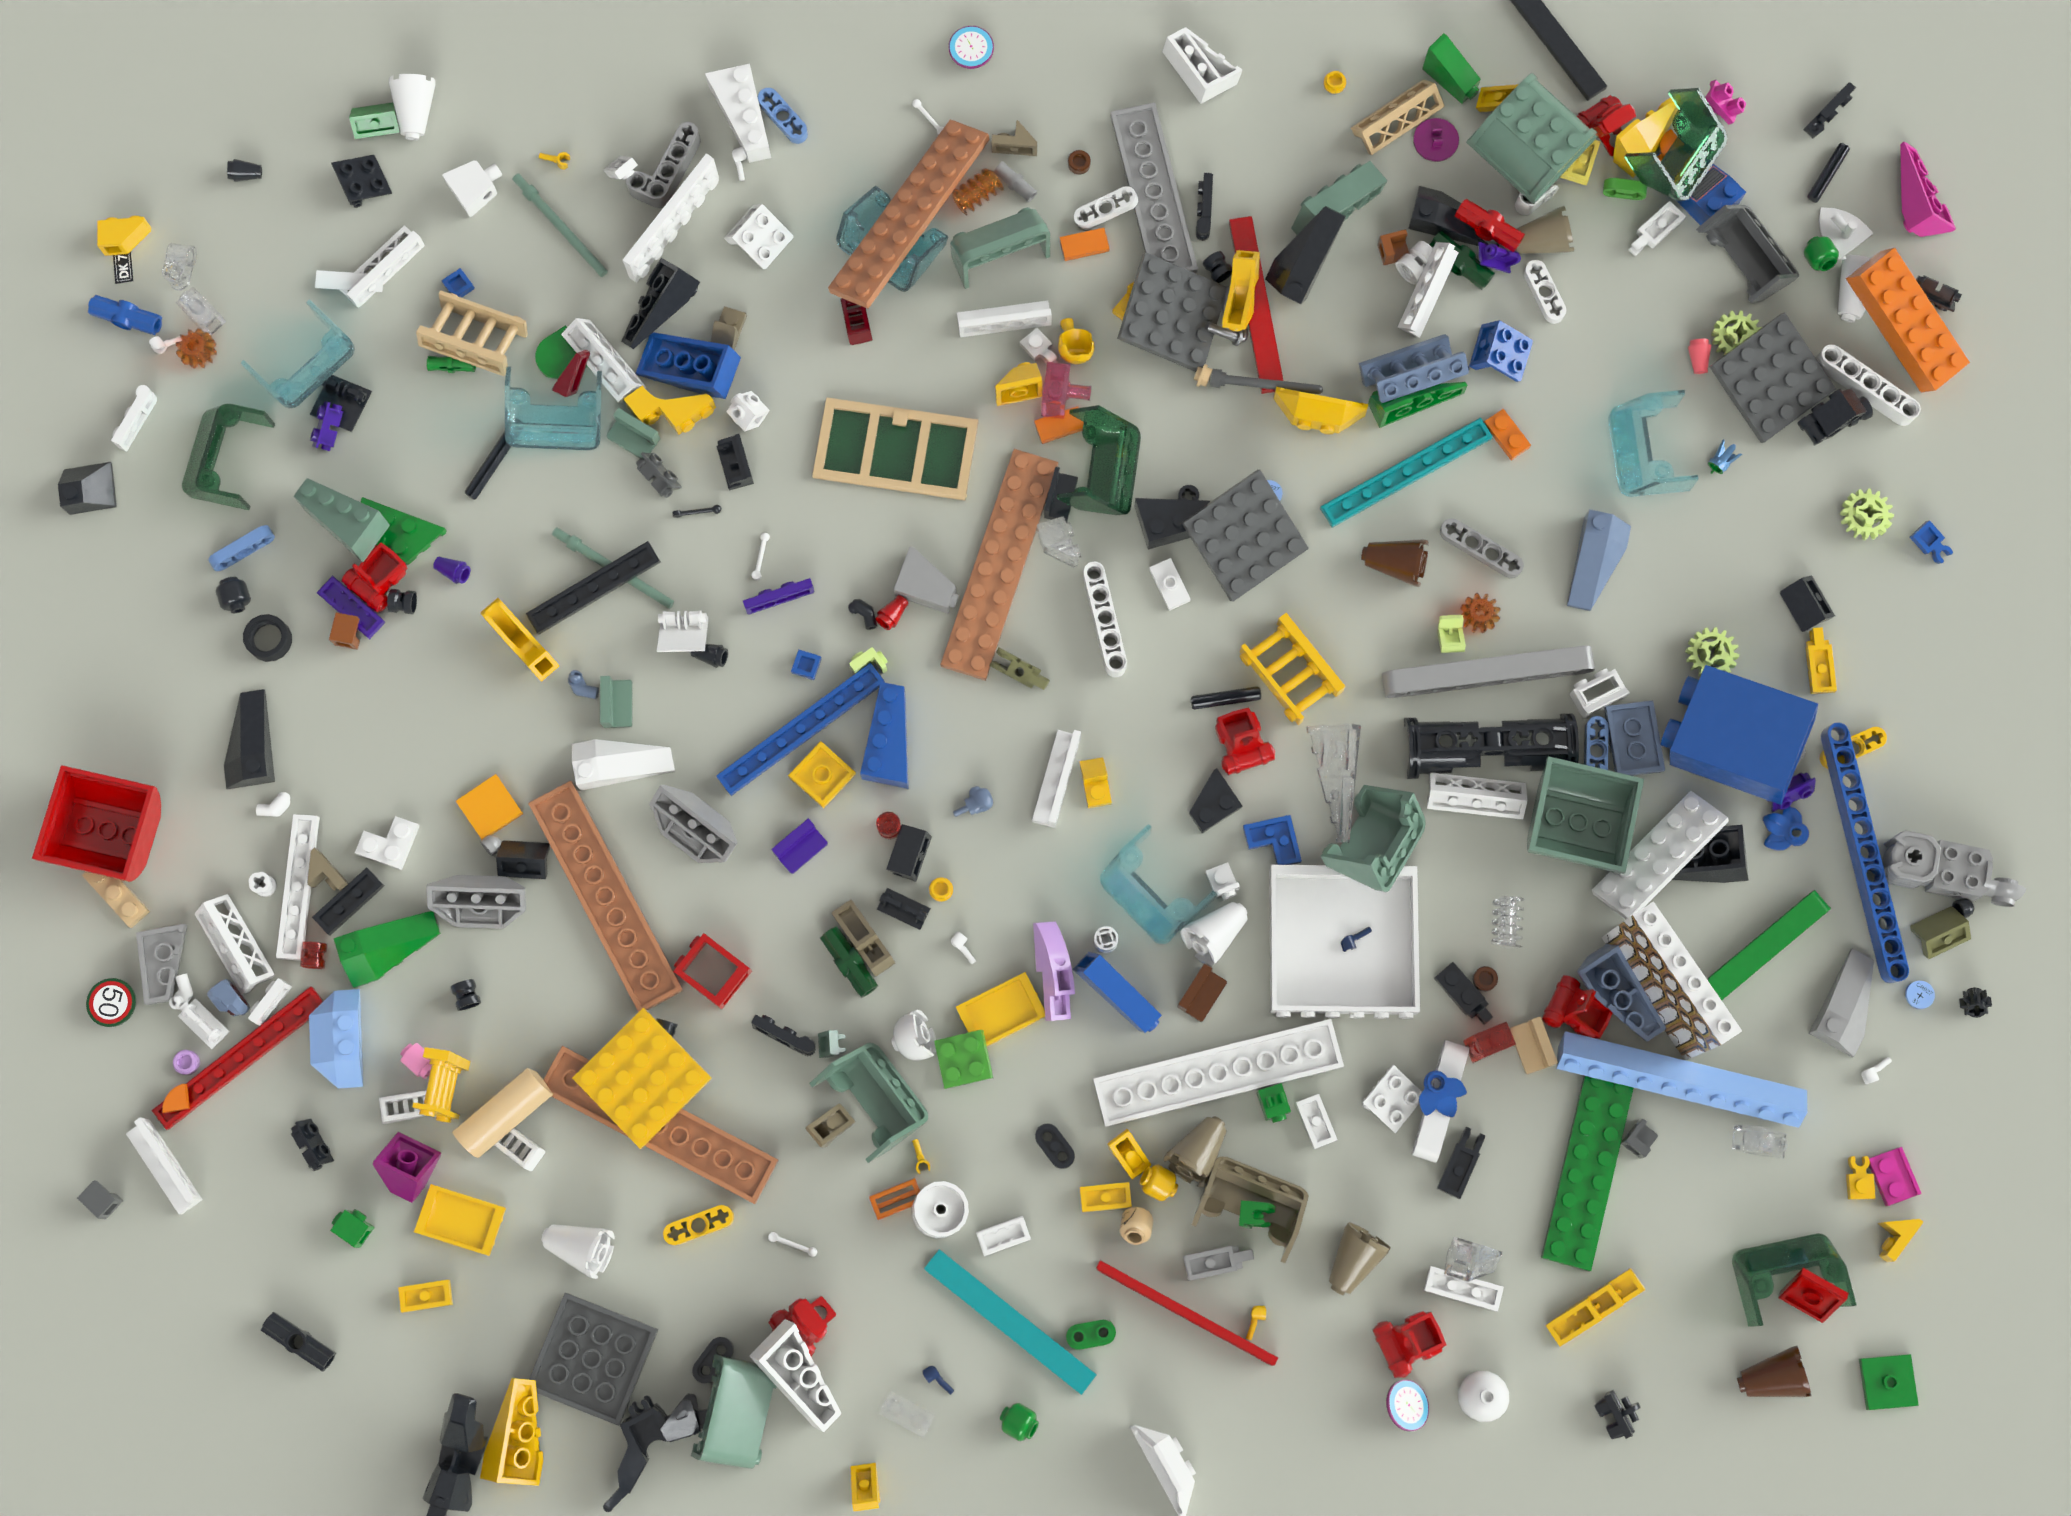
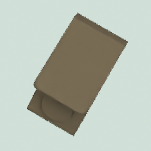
M1016 120L1015 136H1010L1007 133L992 134V153L1037 156V141L1018 120Z
M724 306L719 321H714L711 342L729 345L735 350L747 317L746 313Z
M314 847L310 853L307 884L315 888L325 879V882L334 891L336 889L341 891L349 883L322 852Z
M839 1103L805 1129L817 1144L823 1148L829 1146L837 1136L850 1128L855 1123V1120Z

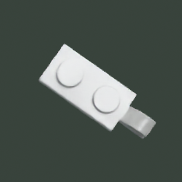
M1669 201L1637 230L1636 234L1639 238L1632 243L1629 251L1636 256L1647 244L1653 249L1684 221L1686 216Z

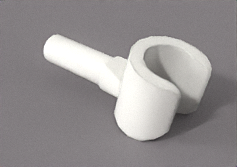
M739 147L732 151V156L737 167L739 181H744L741 161L747 159L743 147Z
M183 335L162 341L159 336H155L149 340V343L154 352L162 354L170 345L185 340Z
M956 932L951 939V944L960 950L972 965L976 960L968 949L963 946L968 939L960 932Z
M1889 1057L1861 1073L1866 1085L1879 1080L1876 1072L1881 1071V1069L1892 1062Z

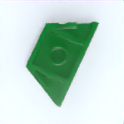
M364 497L361 498V503L379 510L390 525L376 545L382 542L394 551L406 565L413 562L418 554L425 552L435 539L440 535H445L447 532L444 527Z

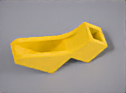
M1236 251L1233 257L1231 284L1223 315L1222 328H1229L1231 331L1246 329L1254 313V291L1259 279L1260 252Z
M643 385L624 398L626 406L636 419L646 425H652L658 421L660 415H663L678 435L682 432L690 431L697 421L702 418H708L716 408L714 400L708 394L664 400L651 395Z
M499 598L495 599L480 612L503 641L541 682L559 667L551 655Z

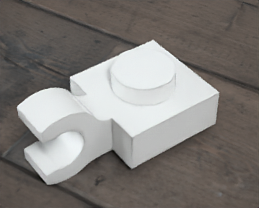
M1038 328L1034 329L1020 341V346L1034 361L1041 358L1049 368L1058 363L1056 361L1057 356L1050 350L1052 343Z

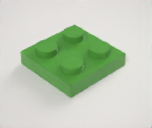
M983 1030L934 1041L944 1089L993 1078Z

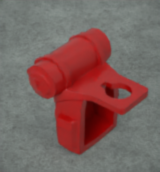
M1609 95L1600 99V102L1586 111L1578 113L1577 117L1590 129L1593 128L1597 131V138L1601 140L1609 155L1614 156L1615 148L1609 143V134L1612 132L1613 135H1618L1623 131L1621 126L1635 118L1636 112L1630 104L1622 105L1617 97Z
M381 542L375 545L365 561L361 562L359 566L355 563L352 565L353 568L344 574L342 582L350 591H353L365 601L369 608L379 613L387 608L388 596L385 593L392 585L395 586L406 575L408 568L394 551Z
M1249 707L1217 717V724L1215 725L1216 734L1220 743L1225 745L1227 755L1222 757L1221 764L1228 776L1235 773L1238 774L1252 767L1266 765L1268 762L1275 760V749L1272 744L1263 742L1259 733L1261 731L1260 722L1255 712H1251Z
M1563 975L1560 982L1556 985V990L1548 1006L1544 1010L1542 1021L1553 1028H1560L1565 1023L1572 1027L1576 1034L1600 1039L1609 1024L1612 1012L1594 997L1596 994L1594 989L1583 990L1580 988L1581 983L1577 979Z
M822 1296L811 1304L806 1298H799L789 1306V1312L785 1309L774 1312L768 1323L772 1328V1332L785 1319L795 1323L799 1330L798 1333L808 1347L809 1354L812 1357L816 1349L813 1343H818L827 1334V1323L836 1316V1313ZM821 1306L825 1308L827 1313L825 1319L820 1317L814 1309L815 1307Z
M1417 1312L1406 1317L1405 1323L1393 1326L1391 1322L1382 1321L1377 1323L1372 1329L1376 1337L1375 1340L1378 1342L1394 1378L1406 1377L1413 1370L1412 1363L1421 1358L1423 1360L1431 1359L1441 1353L1442 1348L1447 1345L1432 1312Z

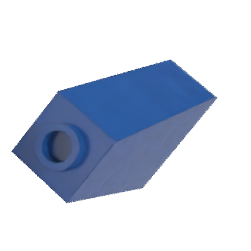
M1088 952L1072 969L1140 1032H1151L1159 1024L1158 1019L1162 1015L1100 954Z

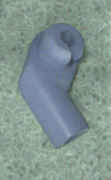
M571 671L568 683L574 694L597 699L599 688L586 685L580 671Z

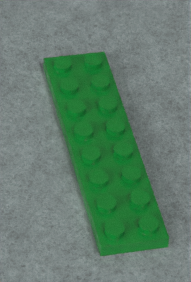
M1588 1076L1583 1077L1541 1258L1589 1272L1592 1270L1633 1094V1087Z

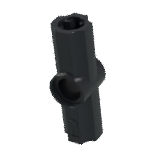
M272 1312L262 1325L260 1331L283 1345L289 1352L295 1353L322 1372L331 1365L335 1358V1351L313 1338L309 1332L301 1330L276 1312ZM297 1335H301L303 1338V1345L299 1349L294 1345V1339Z

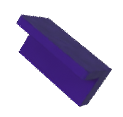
M808 818L771 850L791 874H794L824 849L828 842Z

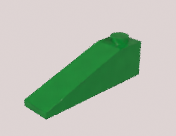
M1466 382L1441 383L1384 403L1380 402L1378 391L1376 390L1370 396L1368 405L1379 428L1460 396L1465 393L1468 385Z
M428 911L357 930L333 939L340 962L353 988H357L379 980L386 972L394 966H398L405 958L421 949L441 933L435 913Z

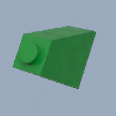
M1443 33L1428 48L1422 69L1463 104L1467 99L1471 100L1477 95L1481 78L1449 37Z

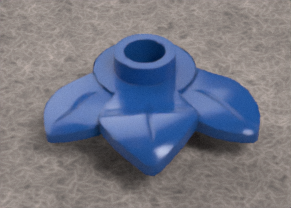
M1789 806L1783 810V814L1771 813L1763 817V823L1771 833L1764 842L1767 848L1783 851L1791 845L1801 846L1807 842L1809 830L1802 823V815L1797 809ZM1794 830H1799L1801 832V835L1799 837H1795L1792 835V832Z
M1441 1071L1429 1072L1423 1082L1425 1089L1419 1096L1421 1111L1427 1116L1436 1109L1447 1117H1454L1457 1111L1456 1098L1467 1094L1464 1084L1457 1078H1447ZM1433 1079L1439 1080L1440 1086L1438 1088L1432 1086L1431 1082Z

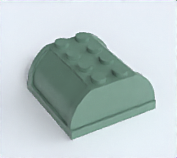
M1531 73L1501 102L1466 143L1531 203L1535 204L1598 136H1596V130L1586 126L1537 81L1538 78Z
M1548 756L1536 793L1527 837V852L1600 868L1612 873H1626L1644 779Z

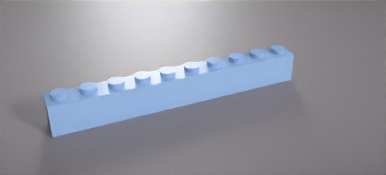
M1567 1031L1564 1032L1558 1046L1557 1069L1797 1128L1800 1127L1808 1113L1807 1090Z

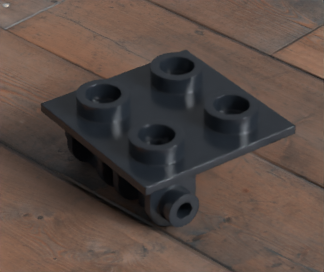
M375 155L331 162L348 202L354 208L360 207L363 199L392 194Z
M332 374L327 377L323 376L320 381L323 389L310 415L316 417L318 408L324 404V401L330 403V408H332L333 404L342 406L341 411H343L339 427L352 432L372 391Z

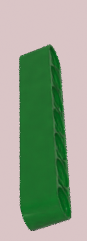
M1813 890L1707 978L1721 1001L1831 909L1816 890Z

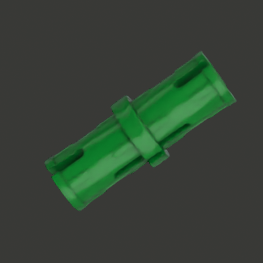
M428 356L427 358L428 371L438 370L455 373V371L475 372L476 366L447 356Z

